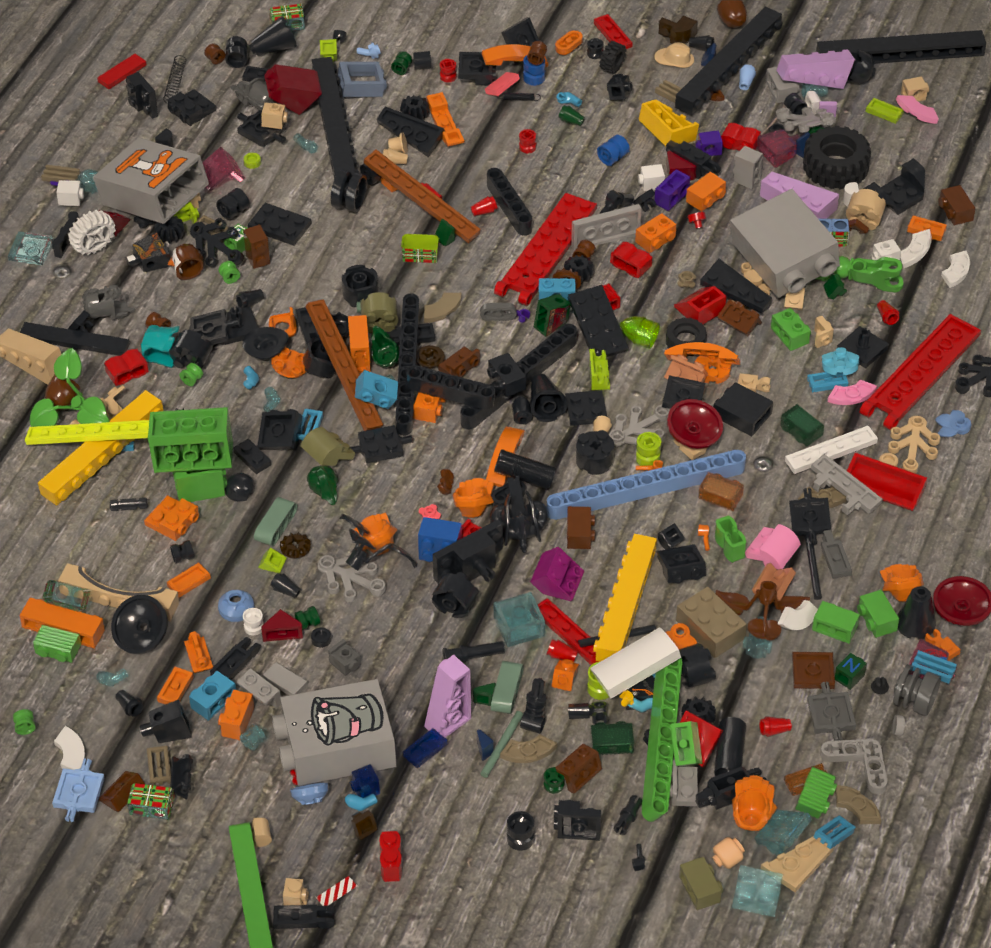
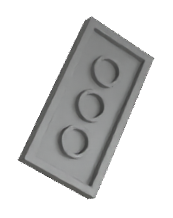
M640 205L628 206L572 221L571 247L573 251L577 249L581 240H589L596 246L635 236L636 229L641 226Z

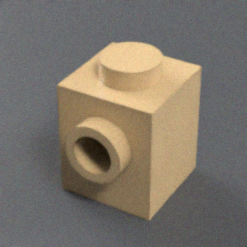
M264 103L262 127L282 129L284 122L287 123L288 119L285 105Z

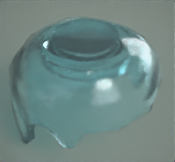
M85 169L80 172L77 181H80L84 192L89 191L91 194H94L98 191L93 176L98 171Z

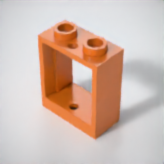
M367 315L348 316L351 358L358 373H362L364 370L370 372Z

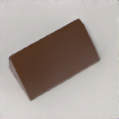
M125 771L99 797V801L114 811L120 812L128 803L132 784L145 783L139 773Z

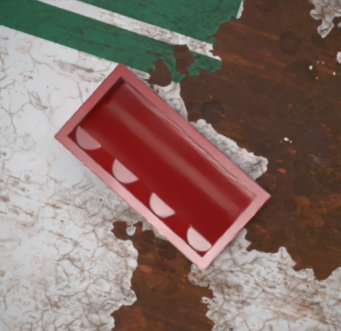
M854 453L847 472L880 496L883 501L911 511L917 506L927 485V477L858 453Z

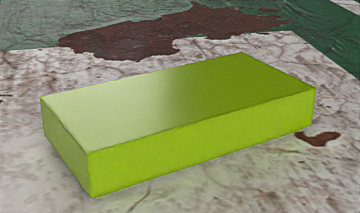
M876 98L871 100L865 110L869 114L895 124L904 114L903 109Z

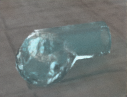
M299 133L294 135L293 140L301 148L309 153L317 151V144L314 141L305 139Z
M267 387L264 391L268 401L263 407L265 412L273 410L280 401L278 393L273 387Z
M124 669L119 670L115 674L100 671L96 675L99 683L111 687L128 677Z

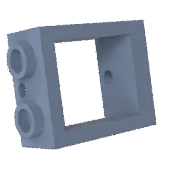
M339 62L337 74L339 75L343 97H383V92L387 88V82L383 78L384 71L381 69L379 62ZM350 76H375L376 81H351Z

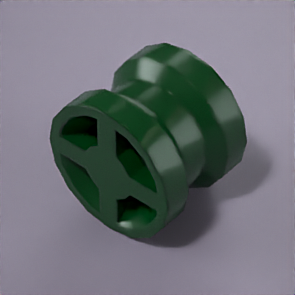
M556 767L548 768L544 772V789L552 794L559 793L564 789L565 777L556 772Z

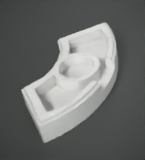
M930 229L912 234L910 245L901 251L900 258L903 268L917 263L928 252L932 241Z
M967 251L950 255L951 265L948 269L942 271L941 276L949 288L961 283L969 272L970 259Z
M804 600L796 609L785 607L778 625L788 630L804 629L813 622L818 609L807 600Z
M65 726L54 740L55 746L63 752L61 768L80 769L83 759H85L83 743L72 729Z

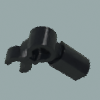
M615 190L609 191L606 196V205L602 208L600 214L617 209L618 205H631L634 200L631 193L616 192Z
M596 701L591 705L589 703L568 704L569 719H584L592 716L593 724H596V721L599 720L604 721V723L608 722L606 702Z

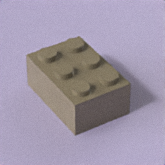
M709 587L677 605L676 621L687 625L690 629V635L702 644L705 649L708 648L714 658L746 638L747 624Z

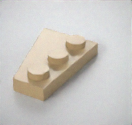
M813 836L796 845L795 849L786 854L783 852L773 861L761 864V870L793 892H796L833 852V848L829 849L827 847L828 843L822 844L820 842L821 838L816 840Z

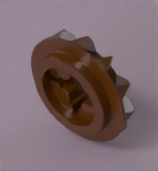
M557 269L556 273L553 274L555 279H566V277L575 279V290L581 285V276H578V272H572V269Z

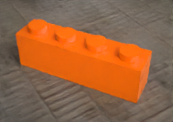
M29 598L19 615L22 628L38 632L41 625L74 632L80 634L81 645L94 649L105 631L103 618L49 604L41 599Z

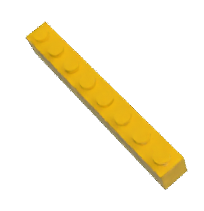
M145 390L112 418L110 422L149 420L150 412L164 411L162 401ZM135 439L84 442L38 482L40 494L57 506Z
M634 534L632 541L627 543L626 552L628 553L623 555V569L619 568L617 580L619 581L614 583L612 591L614 596L609 598V611H605L603 617L604 626L600 625L598 637L600 639L595 640L593 652H596V661L601 662L626 647L656 553L657 538Z

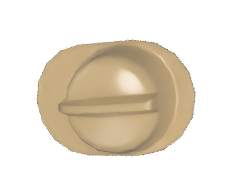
M680 42L658 50L654 56L659 64L680 68L690 67L694 63V57L690 53V48Z

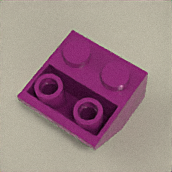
M558 546L542 553L530 582L544 595L572 601L584 570Z

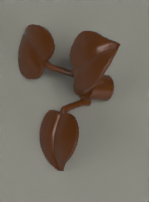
M763 581L760 590H756V594L750 602L742 594L721 592L719 590L715 592L737 615H741L743 610H749L755 600L759 598L760 603L765 605L763 619L756 618L749 621L748 631L753 636L766 640H775L781 634V626L778 625V622L767 620L768 606L773 601L776 610H781V613H783L785 607L796 609L804 600L810 601V597L783 596L778 601L777 586L772 581Z

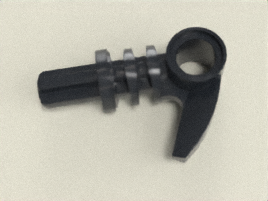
M535 678L533 680L532 690L526 695V709L520 723L521 729L538 734L542 733L546 720L544 713L547 696L544 694L545 681L542 678Z

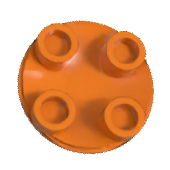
M284 347L278 355L271 359L273 369L284 377L297 378L306 372L303 364L304 353Z

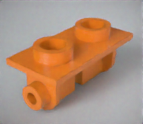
M191 632L188 640L184 641L193 673L211 669L213 665L204 636L200 637L197 632Z

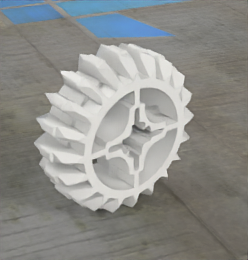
M94 210L93 212L89 211L86 215L83 214L81 218H77L78 221L73 223V227L69 229L70 233L68 234L72 247L82 255L85 253L89 255L91 252L95 254L97 250L101 251V248L106 247V244L111 242L110 238L114 237L113 233L116 230L114 221L108 214L102 210Z

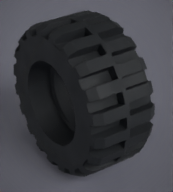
M827 126L824 129L820 128L806 140L803 158L804 171L814 183H819L824 188L826 186L829 189L839 188L841 190L848 183L857 182L859 184L866 178L869 172L870 144L862 134H859L854 129L850 130L849 127ZM829 156H840L845 159H834Z

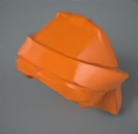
M473 478L472 480L460 482L459 488L453 493V501L463 517H479L488 504L494 503L491 497L494 482L484 480V478Z
M386 513L371 515L362 520L361 524L369 531V534L364 532L363 537L369 540L376 550L364 545L363 549H368L375 553L390 542L394 544L393 535L398 529L390 524ZM385 549L383 552H381V553L378 554V555L384 554V553L388 552V551L391 550V549Z
M895 564L880 571L884 581L882 591H889L896 600L901 602L906 601L913 588L924 585L922 573L919 572L916 565Z
M757 775L743 777V780H737L735 783L736 796L732 799L733 817L739 828L759 831L768 823L777 809V806L773 803L774 785L769 784V781Z

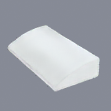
M659 627L594 665L590 670L610 699L680 659L681 656L679 649L671 638Z

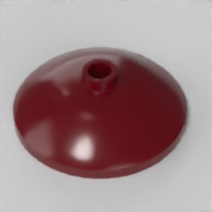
M687 399L672 406L667 416V427L672 437L682 445L701 449L712 446L720 439L723 432V421L717 410L708 403Z
M966 576L950 577L943 580L936 587L933 595V604L938 614L945 620L962 626L975 625L986 620L991 614V591L977 579Z

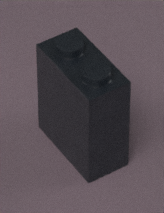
M735 382L725 390L720 399L718 398L715 401L713 407L720 414L724 423L752 437L771 416L773 401Z

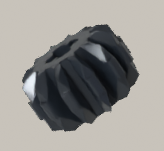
M413 95L412 97L407 96L406 99H402L400 112L421 120L427 118L429 105L426 98H422L421 95Z
M176 215L164 224L157 222L154 230L163 243L168 242L170 244L173 241L177 243L178 239H182L185 227L182 219H178Z
M577 255L575 257L569 256V259L564 263L566 270L572 269V272H578V276H581V284L583 281L588 282L593 276L594 265L590 257L585 258L584 255L581 257Z
M696 696L693 700L687 699L686 704L682 706L681 718L687 710L709 723H714L716 708L712 705L711 700L705 701L704 696L701 699H698Z

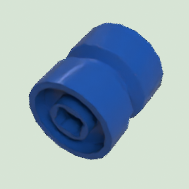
M526 55L523 60L524 82L533 86L542 84L545 81V58L542 64L533 65L528 61Z
M618 134L597 148L599 159L607 166L613 165L630 151L627 140Z

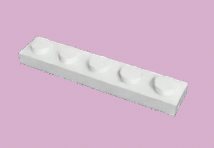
M865 426L785 456V462L791 471L796 474L811 468V464L823 454L834 460L877 443L878 438L869 426Z

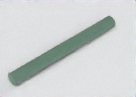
M516 711L482 769L481 776L485 778L489 776L500 757V753L506 747L522 719L523 713L521 711Z

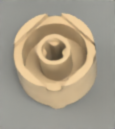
M860 189L857 193L854 192L846 210V217L848 220L858 219L869 227V230H875L880 224L886 206L885 199L878 197L879 194L873 190Z

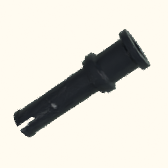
M503 641L469 647L459 645L458 648L442 649L443 660L455 655L462 663H466L468 659L505 653Z

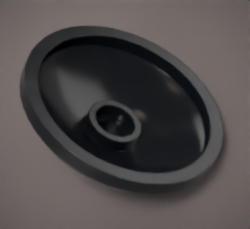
M135 595L126 599L116 609L112 618L111 633L115 643L119 648L130 654H144L153 650L163 640L167 631L168 617L166 610L157 599L148 595Z

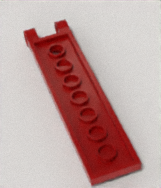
M565 193L504 278L496 283L494 294L504 297L509 289L520 292L518 303L529 306L539 290V278H548L571 246L572 221L592 216L597 209V203Z
M949 314L872 396L862 404L859 413L869 418L877 407L888 413L883 426L889 430L897 427L905 414L980 336L981 329Z

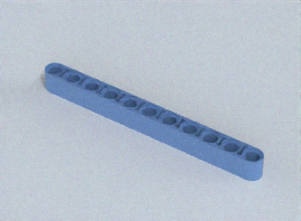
M732 450L552 494L547 498L549 518L554 520L566 518L568 506L591 507V511L740 475L745 470L746 454L741 450Z

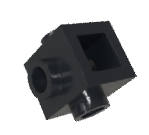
M615 74L607 83L610 100L626 99L633 89L629 75Z

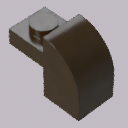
M682 16L676 23L662 17L659 20L658 34L670 38L671 44L677 42L686 44L689 42L690 37L696 36L698 21Z

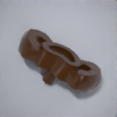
M442 469L440 471L442 478H440V483L437 487L442 494L449 495L454 475L451 470Z

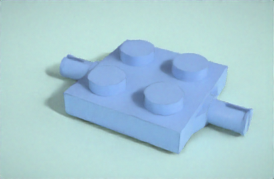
M83 759L80 769L63 768L52 804L53 808L68 810L65 820L68 822L74 821L77 811L95 812L105 778L104 774L94 773L89 770L92 763L90 759Z

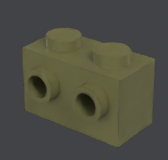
M704 857L680 865L679 878L696 910L720 903L723 887L719 880L716 881L713 868L710 863L707 864Z

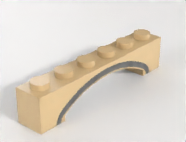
M68 563L58 580L61 581L58 582L60 593L65 596L83 599L84 592L79 588L83 587L91 590L88 601L118 608L122 602L132 596H151L164 606L168 621H171L179 605L178 591L163 587L146 592L114 589L92 579L87 575L86 568Z

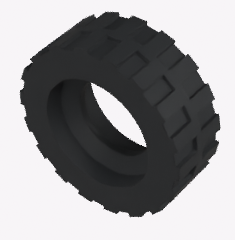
M685 317L675 319V321L668 325L666 330L667 348L685 343H706V328L696 319ZM690 333L695 336V340L681 341L677 338V335Z

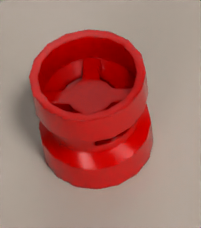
M452 59L442 60L440 62V79L447 83L455 81L457 77L456 62Z
M531 129L522 130L519 133V149L523 153H532L536 150V133Z

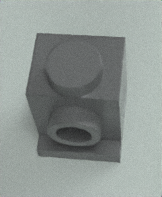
M344 639L328 650L329 662L345 676L357 670L359 665H361L360 655L347 645Z

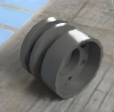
M907 664L896 682L893 704L899 706L903 700V708L906 709L911 701H913V711L927 716L938 693L941 676L928 671L922 679L920 678L921 668L917 667L912 675L913 665Z

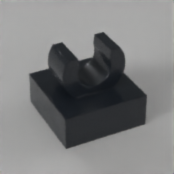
M650 189L632 203L634 205L639 204L642 210L647 212L649 210L647 203L652 208L656 206L655 200L652 199L655 192L653 189Z
M84 310L68 329H78V331L87 332L84 326L88 329L93 326L91 321L86 320L90 314Z

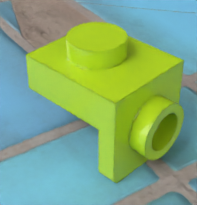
M336 39L320 40V58L332 57V61H337Z
M188 202L172 216L177 215L178 219H182L183 222L191 220L194 224L197 222V218H199L197 208H194L191 202Z

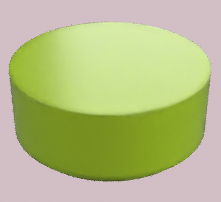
M248 153L243 158L244 166L249 169H255L261 165V157L257 153Z

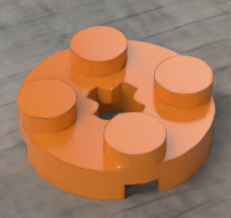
M700 355L695 360V362L704 365V369L708 373L704 383L716 381L715 384H718L730 377L732 364H722L719 356Z

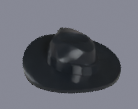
M260 327L250 331L243 339L242 345L245 352L257 359H269L278 355L284 349L289 336L284 330L278 328Z

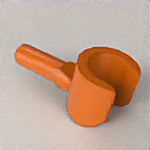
M655 460L653 465L636 466V470L650 471L662 468L663 462Z
M699 524L698 536H704L705 551H709V526Z

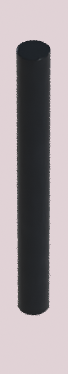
M805 535L813 595L815 600H820L822 594L814 543L812 539V544H809V537Z
M653 624L631 629L629 638L649 634L656 630V626ZM600 637L580 639L578 644L580 647L591 646Z

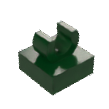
M835 273L823 285L827 297L833 300L837 295L843 296L847 292V289H843L845 284L841 281L840 276Z

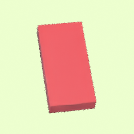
M504 73L485 88L486 94L499 96L520 79L519 74Z

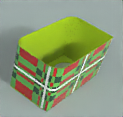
M422 234L403 235L401 242L403 262L437 263L438 236Z

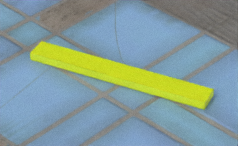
M149 420L29 427L25 442L26 445L148 438Z

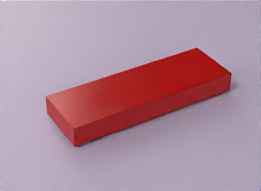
M609 14L594 19V25L609 42L615 41L626 46V49L632 47V41Z
M133 54L97 77L98 83L107 89H111L125 80L127 76L147 65L146 60L137 54Z

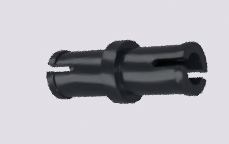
M632 795L626 807L621 810L620 818L614 826L616 833L622 827L620 835H625L631 822L636 820V813L642 805L640 797L634 803L637 796Z

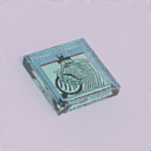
M18 231L8 254V260L43 265L52 245L53 236Z

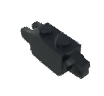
M670 140L666 144V152L670 150L696 165V179L705 176L709 172L718 174L721 171L718 163L711 160L712 156L686 141L678 144Z
M739 767L715 776L707 782V787L702 792L696 794L695 802L699 808L711 805L717 810L732 804V799L736 796L735 783L737 780H743V777H750L752 775L760 776L762 771L759 767L750 770Z

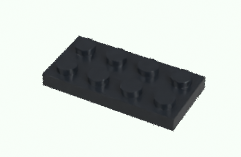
M602 285L568 294V301L571 304L588 349H595L596 356H601L602 350H604L606 357L628 351L629 347Z

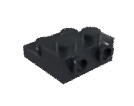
M459 52L458 79H474L475 85H490L492 81L496 80V70H493L496 69V65H486L482 52Z
M139 72L127 76L126 88L130 106L134 107L138 112L143 110L152 119L158 117L155 90Z
M195 89L185 95L179 92L167 99L168 110L189 126L216 111V105Z
M294 409L262 412L257 447L260 450L295 449L296 435L301 432L303 416Z
M695 544L657 551V558L663 567V575L668 583H681L683 580L688 579L699 580L706 576V563Z
M559 800V805H554V830H558L557 838L600 841L601 810L593 808L580 809V801Z

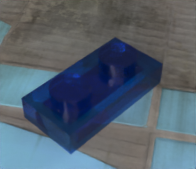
M432 728L405 749L403 757L416 768H419L447 745V739Z

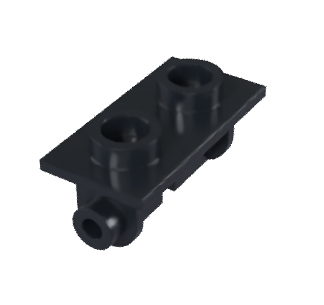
M189 754L183 755L180 759L172 757L171 792L174 790V794L184 799H188V792L191 790V774L189 772L191 771L193 759Z

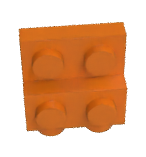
M167 495L144 520L145 526L177 541L180 536L186 533L189 526L198 520V506L183 498L178 501Z

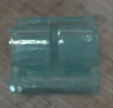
M777 810L754 839L758 845H765L771 853L778 856L783 852L785 853L812 819L809 813Z
M740 865L732 908L775 917L783 874Z

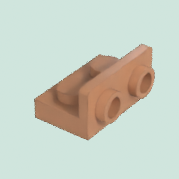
M679 354L677 357L671 355L670 359L672 362L664 376L666 380L671 375L704 382L708 374L704 369V365L695 361L690 363L686 357Z
M767 563L752 591L756 594V590H760L763 581H772L777 586V599L780 601L796 572L792 567L776 570L772 563Z

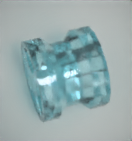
M254 724L248 727L247 732H243L240 735L243 745L252 751L258 747V743H262L266 739L264 732Z

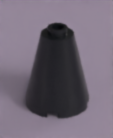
M283 16L279 17L250 40L249 48L252 54L256 53L257 56L297 47L294 35L290 27L285 24L287 21Z
M538 374L531 381L530 411L541 422L557 420L558 416L566 412L567 399L547 375Z
M918 586L913 588L897 614L899 618L898 630L905 637L910 639L911 637H918V640L925 639L927 633L931 635L936 627L931 592L925 587Z

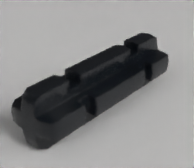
M146 497L139 498V500H136V498L120 499V501L114 499L110 500L109 505L111 511H119V509L121 511L137 510L138 507L140 509H147L148 500Z

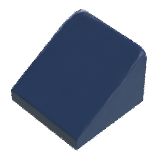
M713 43L703 54L701 66H705L716 55V43Z
M809 132L796 140L795 153L804 158L806 140L810 136Z
M478 729L477 745L481 759L484 761L494 751L493 740Z

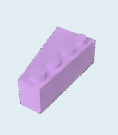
M848 49L842 50V52L828 51V53L821 54L813 52L810 55H782L776 71L786 81L844 89L855 58Z
M771 172L761 181L760 196L762 198L770 200L793 189L818 219H827L838 208L839 194L775 172Z
M455 655L443 660L437 668L424 725L439 741H442L471 719L470 669Z

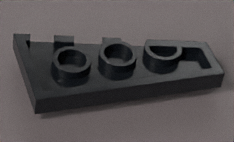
M386 106L377 117L378 124L397 137H400V133H404L407 143L427 157L430 156L442 138L443 132H445L443 127Z

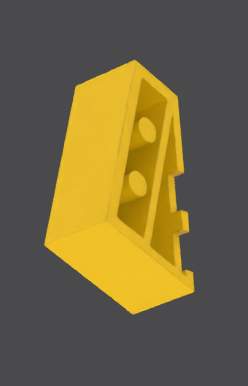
M656 99L642 103L639 121L665 146L670 140L681 144L683 141L687 143L696 141L699 128L697 122H689L686 120V116L675 114L672 108Z

